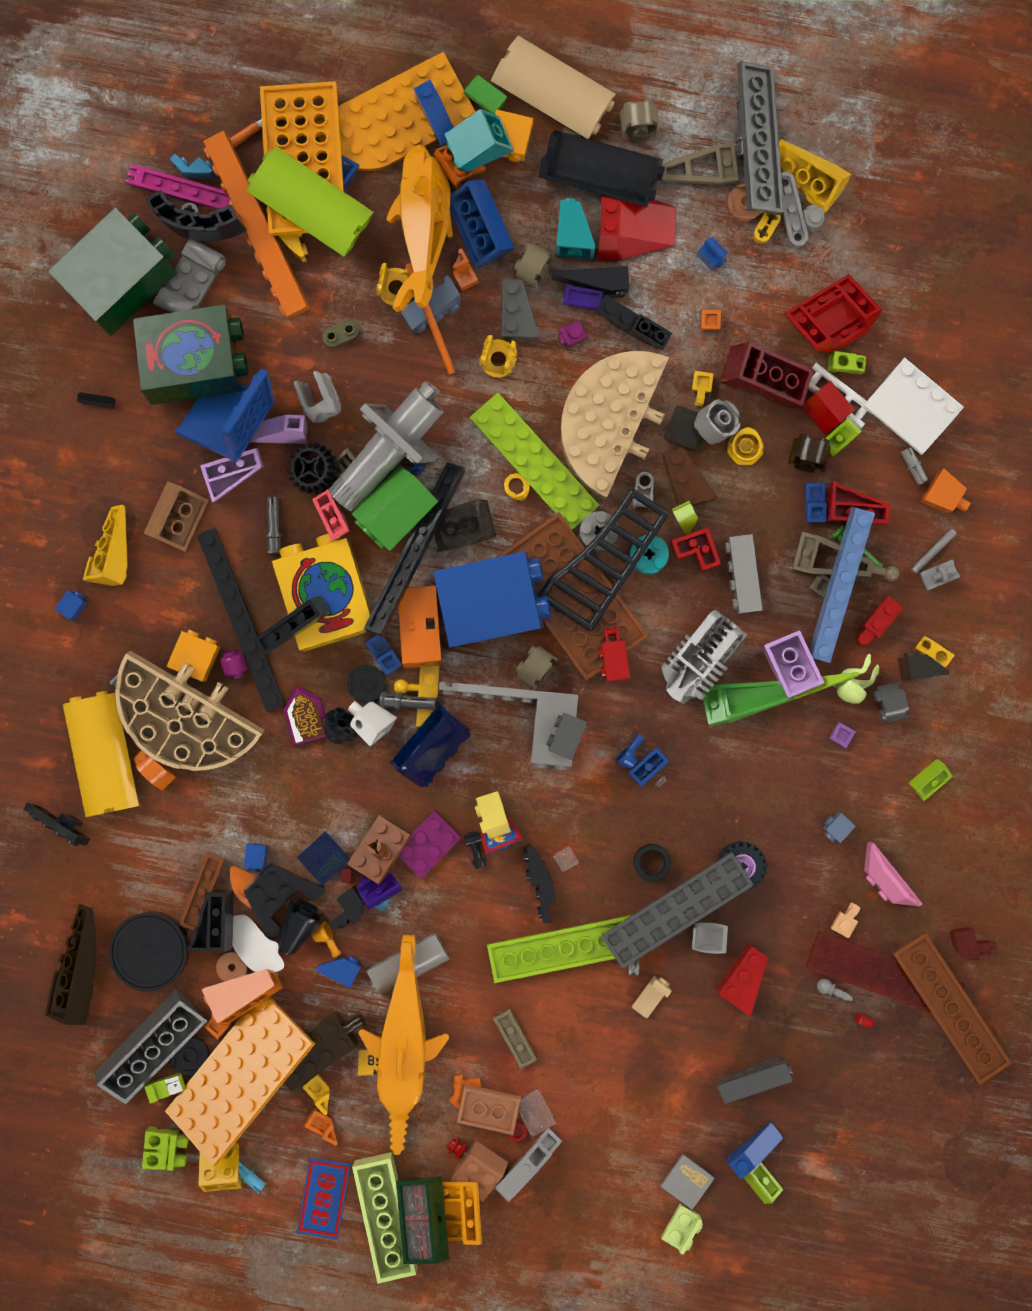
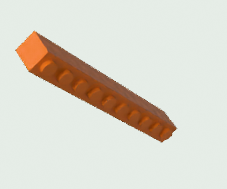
M223 130L204 140L203 142L206 146L203 148L208 159H212L214 163L212 168L216 176H220L222 180L220 185L224 193H228L230 196L229 204L234 207L243 220L248 234L245 238L248 244L253 246L256 251L253 253L258 264L261 263L264 268L262 270L263 276L272 285L270 290L274 298H278L281 304L278 307L282 315L292 319L310 310V306L277 237L269 235L268 218L259 199L246 191L249 186L247 183L249 178L228 134Z

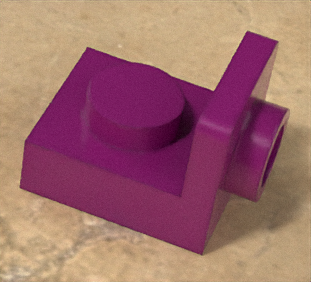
M579 320L564 328L563 326L560 327L559 334H557L562 345L565 344L567 349L588 338Z

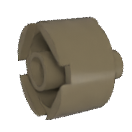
M645 100L638 103L626 102L623 104V109L619 113L623 139L627 137L630 142H643L650 140L651 135L655 134L657 136L659 134L658 111L653 100Z
M528 243L524 249L522 259H518L515 264L516 278L522 279L524 283L539 289L538 285L542 286L552 270L549 266L550 262L554 263L555 254L536 244Z
M533 645L527 653L529 657L525 662H520L516 671L519 679L533 689L538 690L537 685L544 684L554 670L553 662L558 663L559 659L541 646L535 647Z

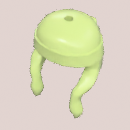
M867 655L862 669L848 668L841 674L852 672L865 673L871 664V655ZM876 665L873 669L870 680L852 678L833 685L838 696L852 704L861 703L867 694L864 688L869 687L875 682L876 676L879 674V666Z

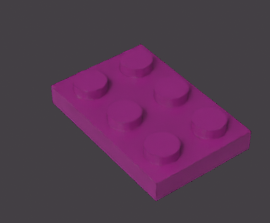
M434 810L410 834L412 837L400 853L399 858L421 879L462 837Z

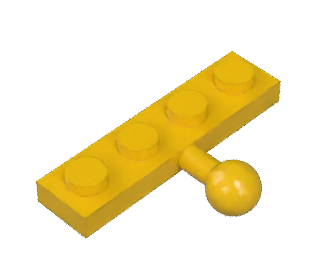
M440 666L420 667L419 684H408L403 679L397 680L394 684L395 692L405 694L408 691L418 692V697L437 698ZM417 709L416 726L435 728L437 710Z

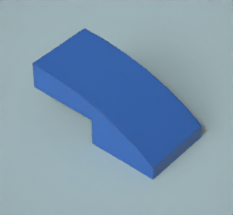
M824 482L805 483L806 522H826L827 503L825 502Z
M374 635L365 641V644L386 675L402 666V663L384 636Z

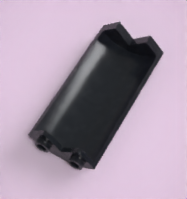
M554 130L550 134L547 154L541 159L538 177L648 207L650 201L654 202L657 193L655 188L658 178L663 177L665 166H662L664 159Z

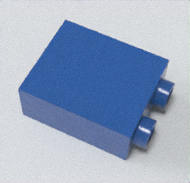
M524 551L433 571L449 648L544 628L543 620L552 618L547 595L538 597L535 582L544 580L539 557L530 559L529 552Z

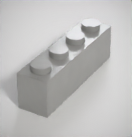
M753 534L729 537L727 542H725L726 554L729 553L730 561H727L728 572L732 573L730 590L731 592L734 591L735 599H732L733 610H736L737 614L762 611Z

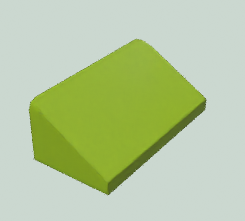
M936 759L913 778L909 785L925 801L953 776L946 765Z
M762 1162L744 1177L764 1204L773 1203L783 1191V1188Z

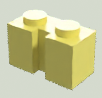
M498 791L476 798L478 806H475L478 818L482 817L483 822H480L483 834L487 833L488 838L492 839L510 833L511 829Z

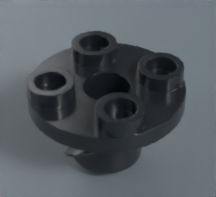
M337 707L335 710L329 711L323 720L324 727L328 731L327 738L334 744L352 741L358 737V733L350 725L354 716L346 712L344 708Z

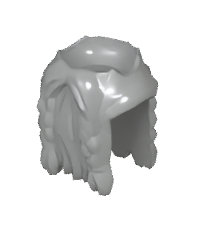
M314 371V377L323 397L321 402L315 403L308 383L304 384L303 381L299 382V380L294 381V386L302 405L303 413L313 423H321L341 412V403L334 384H332L331 377L327 373L322 374Z

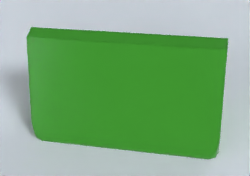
M479 75L464 90L465 95L492 114H495L496 110H501L507 100L505 94Z

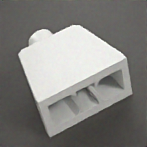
M354 701L348 708V711L354 715L350 723L351 727L369 746H372L388 733L397 719L396 716L374 702H369L362 707Z

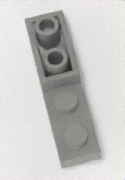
M546 1128L494 1188L509 1202L546 1163L562 1141L549 1128Z

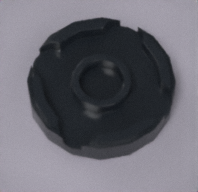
M371 665L356 667L349 674L347 680V687L351 696L357 701L364 703L373 702L380 698L386 685L382 672Z
M192 1036L170 1060L172 1066L179 1073L194 1075L207 1060L210 1053L204 1040L198 1036Z

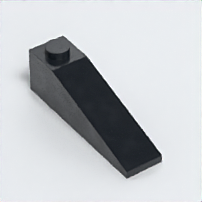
M628 266L558 270L551 273V280L577 287L604 291L603 294L614 295V297H623L629 293Z
M322 595L310 598L254 640L262 653L267 655L331 613V610Z

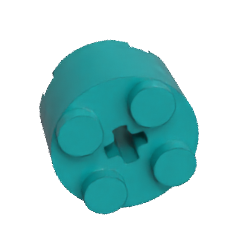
M646 535L641 536L638 539L643 541ZM655 536L634 569L643 575H653L659 572L666 565L669 557L668 547L664 540ZM635 545L631 546L629 550L630 557L634 555L638 547ZM647 551L653 554L650 560H648L647 556H644Z

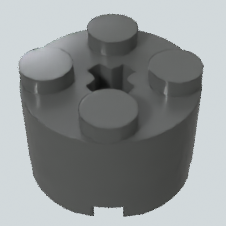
M900 681L878 686L876 691L873 692L875 702H879L881 710H878L880 720L885 721L886 724L910 718V714L906 715L909 706L905 692L898 687L901 684Z

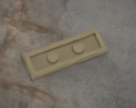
M510 1008L493 1017L520 1069L538 1060Z

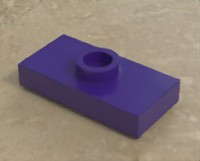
M566 285L563 305L596 311L602 301L604 291Z

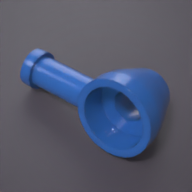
M637 734L632 743L617 756L615 762L620 766L631 769L637 763L633 752L645 739Z

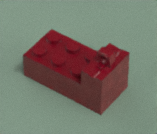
M748 341L730 347L720 383L733 389L745 388L788 408L803 406L813 370Z

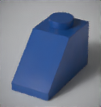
M345 955L319 964L316 971L350 988L362 964L359 963L360 960L352 955L349 957Z

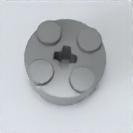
M717 399L698 412L694 421V427L709 444L720 443L739 430V411L730 401Z
M597 511L590 513L584 518L579 529V537L584 547L597 536L594 534L595 528L602 529L611 518L610 514ZM610 531L604 540L613 545L618 534ZM598 545L593 551L603 552L606 550Z

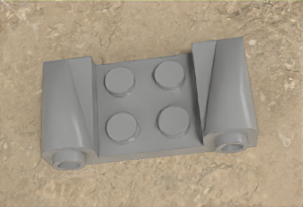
M189 239L181 252L182 257L175 268L177 274L165 287L160 289L153 304L168 313L198 309L218 273L225 266L226 258L224 255L199 241Z

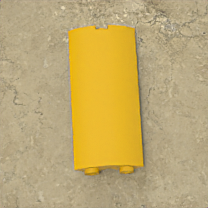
M108 691L97 692L95 697L81 699V696L70 698L69 703L63 704L85 817L139 806L123 725L117 710L115 693L108 694Z

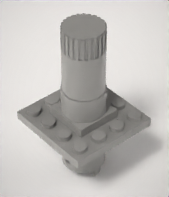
M423 382L420 389L416 387L394 413L381 404L365 403L360 408L364 413L362 416L368 422H374L377 425L374 428L377 433L329 488V493H331L333 498L349 511L354 512L405 456L412 463L435 462L439 458L421 440L423 435L444 413L442 408L434 401V398L441 391L430 382Z

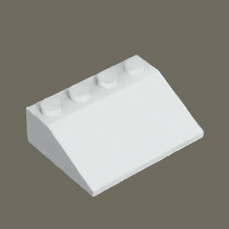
M906 358L893 369L863 405L921 455L963 409L959 402Z

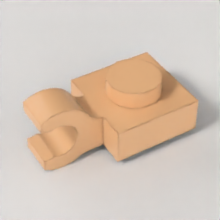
M851 902L845 914L841 911L838 913L831 929L849 938L858 923L853 918L858 914L860 907Z

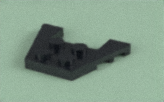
M270 863L243 892L268 939L274 941L281 934L282 926L271 916L298 890L302 891L314 902L325 891V887Z

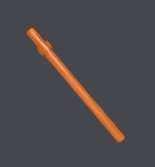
M412 263L406 264L409 275H412L414 273ZM428 303L423 308L447 372L452 374L456 371Z

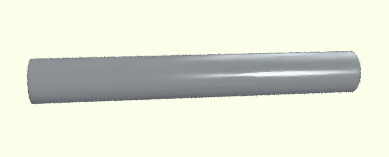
M950 529L911 568V571L917 574L957 533Z

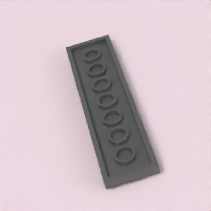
M741 61L737 64L747 210L781 215L784 213L773 67Z

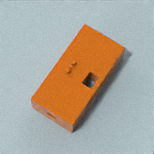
M436 586L407 588L398 606L403 667L408 669L443 666Z

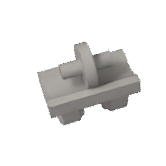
M953 559L919 573L926 590L960 577Z

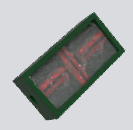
M442 1177L408 1178L396 1181L403 1264H437L448 1260L449 1249Z

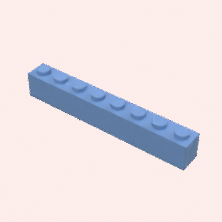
M851 507L809 648L813 659L831 662L875 515L873 512Z

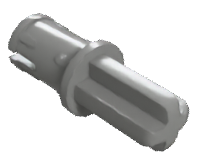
M912 447L902 451L901 455L908 466L907 470L911 471L917 484L922 485L927 482L928 478L920 465L922 462L918 461Z

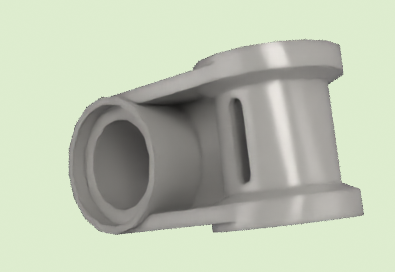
M642 472L635 480V490L652 501L653 476L648 472ZM647 477L649 485L642 486L639 483V479ZM633 498L632 508L646 507Z

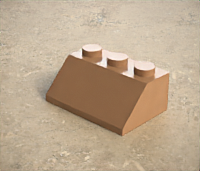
M167 481L144 534L186 552L209 500Z

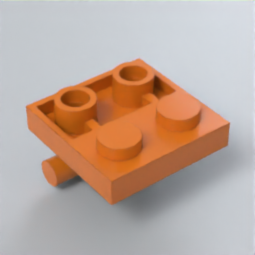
M447 145L436 149L434 153L435 159L456 190L462 186L461 182L483 173L486 169L484 165L471 171L459 169L455 165L454 155Z

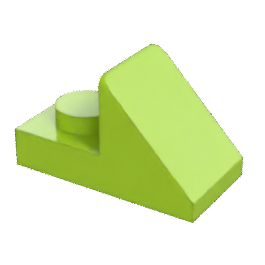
M849 417L825 438L830 441V454L832 456H835L862 432Z

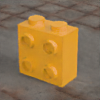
M496 110L495 115L500 116L514 149L513 152L503 157H507L513 162L525 161L533 128V118Z
M188 630V632L181 631L167 667L179 672L183 663L186 662L189 664L188 668L191 665L195 668L190 677L206 682L221 647L216 645V640L208 637L205 640L198 637L199 633Z

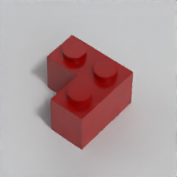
M708 528L670 542L675 560L694 555L700 572L721 564Z

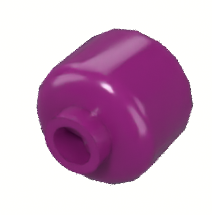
M237 649L224 652L223 657L220 659L224 675L232 676V679L244 676L243 672L248 669L244 654L238 652Z

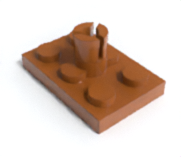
M379 815L347 864L380 885L412 836Z

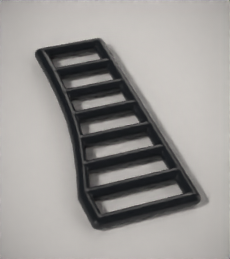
M630 489L598 535L582 552L547 580L538 597L547 595L551 607L588 631L594 630L669 516V512L635 489ZM633 498L659 514L654 524L649 523L627 508ZM622 515L649 531L643 541L616 524ZM610 531L615 532L638 547L632 557L604 540ZM599 545L627 563L623 572L619 573L590 553ZM585 559L617 581L610 590L575 566ZM569 572L606 597L599 606L559 579ZM553 585L596 612L590 622L548 596Z

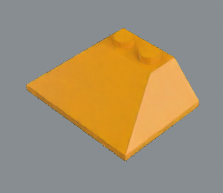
M442 1182L448 1241H463L465 1245H481L478 1182Z

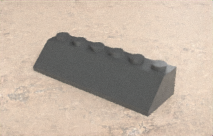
M175 989L94 1072L96 1085L126 1104L208 1021L207 1018L187 996Z

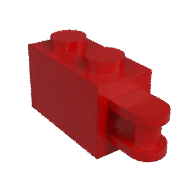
M890 596L884 597L860 625V628L863 630L856 638L857 644L860 646L867 645L873 638H880L904 608Z
M618 626L609 629L604 627L605 642L601 643V647H598L599 659H603L604 665L600 667L601 676L606 679V682L629 679L630 674L625 640L619 639ZM608 636H615L616 641L609 642Z

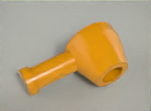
M322 922L313 932L312 937L315 942H326L332 957H337L341 954V951L333 940V933L329 924Z

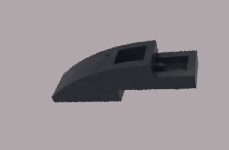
M608 295L603 297L595 312L610 321V324L660 350L665 348L672 335L670 331L641 313L633 312Z
M527 845V850H524L525 862L529 861V869H526L527 881L531 880V885H539V887L535 888L536 899L541 901V907H537L538 918H542L543 923H550L549 903L556 902L553 883L540 855L531 845Z

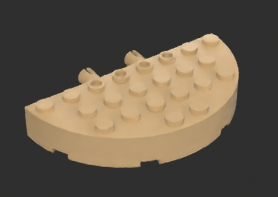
M629 351L609 356L585 371L574 384L567 397L560 427L561 444L565 459L576 478L589 491L606 500L626 453L634 454L644 460L646 458L649 448L635 443L633 438L642 419L646 418L658 425L662 422L665 414L650 408L648 404L669 357L646 351Z
M127 652L117 674L115 689L117 710L126 732L130 734L135 744L154 760L177 769H189L191 771L215 769L235 761L250 750L264 732V729L220 703L229 689L226 685L219 691L223 684L218 682L211 696H207L188 685L186 682L193 670H195L192 665L188 668L189 664L184 662L177 676H173L134 652Z

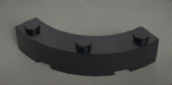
M162 190L145 199L155 215L171 231L190 240L201 242L220 241L247 231L241 216L231 204L209 212L210 214H198L197 212L178 209Z

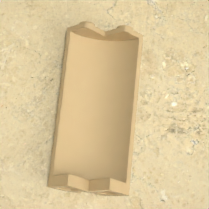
M518 36L507 49L508 52L498 64L491 81L583 137L589 139L593 134L596 135L601 127L599 122L602 116L607 111L610 113L615 104L613 99L616 94Z

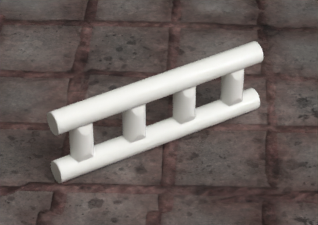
M815 363L811 369L816 373L810 380L808 390L813 394L820 390L816 384L821 377L827 381L831 380L840 391L846 394L845 398L849 403L854 400L861 406L855 415L851 413L848 416L861 429L865 425L861 419L868 411L863 406L867 400L818 363Z

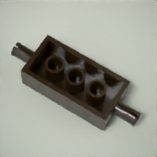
M336 1011L305 1032L315 1045L286 1079L285 1083L291 1092L356 1048L358 1042L352 1032L366 1024L364 1018L361 1019L362 1015L360 1013L345 1023Z

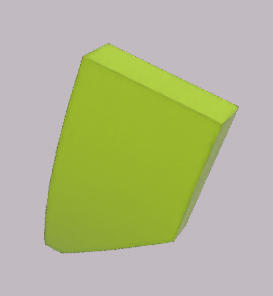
M687 501L672 508L685 535L691 533L698 520L691 502Z

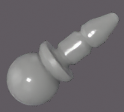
M821 979L818 981L817 989L820 993L829 994L830 997L834 994L843 1000H853L847 992L836 988V984H832L830 980Z

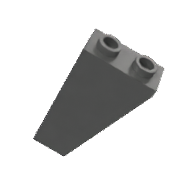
M778 1054L719 1079L715 1083L723 1102L727 1104L793 1081L790 1076L793 1074V1071L786 1059H782Z

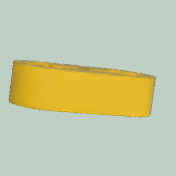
M764 213L753 234V238L757 243L765 244L768 242L780 221L781 215H775V220H772L769 225L767 221L769 219L768 216H771V214ZM763 228H766L767 231L765 233V236H763V238H760V233L762 232Z

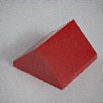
M831 380L801 406L824 435L855 410Z

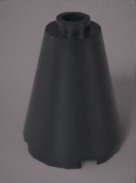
M291 899L287 906L278 944L280 951L286 955L295 954L325 918L323 912L321 914L317 912L318 908L315 905L298 899L297 902H293L294 899Z

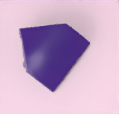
M389 872L380 885L363 875L360 884L357 886L359 889L358 894L369 910L402 891L401 885Z

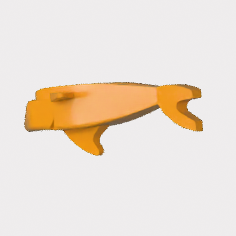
M415 145L406 154L403 161L400 194L395 199L387 215V221L390 224H393L397 219L402 221L404 237L414 271L403 283L395 297L393 309L396 312L404 311L414 296L415 303L419 308L427 306L433 290L432 276L446 234L449 238L453 237L450 218L451 192L449 182L437 160L431 156L423 145Z

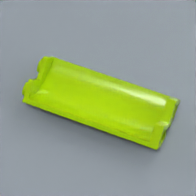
M275 147L271 152L268 150L263 156V162L256 173L250 175L247 181L249 186L246 191L345 257L352 250L359 234L367 227L374 212L278 147Z

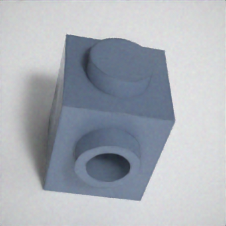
M837 812L834 816L831 815L824 822L825 826L822 829L826 832L825 836L831 842L841 843L856 826L842 813Z

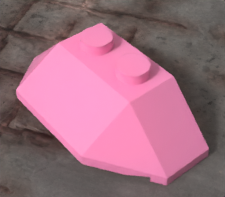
M869 842L866 848L864 872L868 876L865 878L872 886H877L880 890L878 892L879 896L885 902L888 900L893 904L923 905L874 843Z

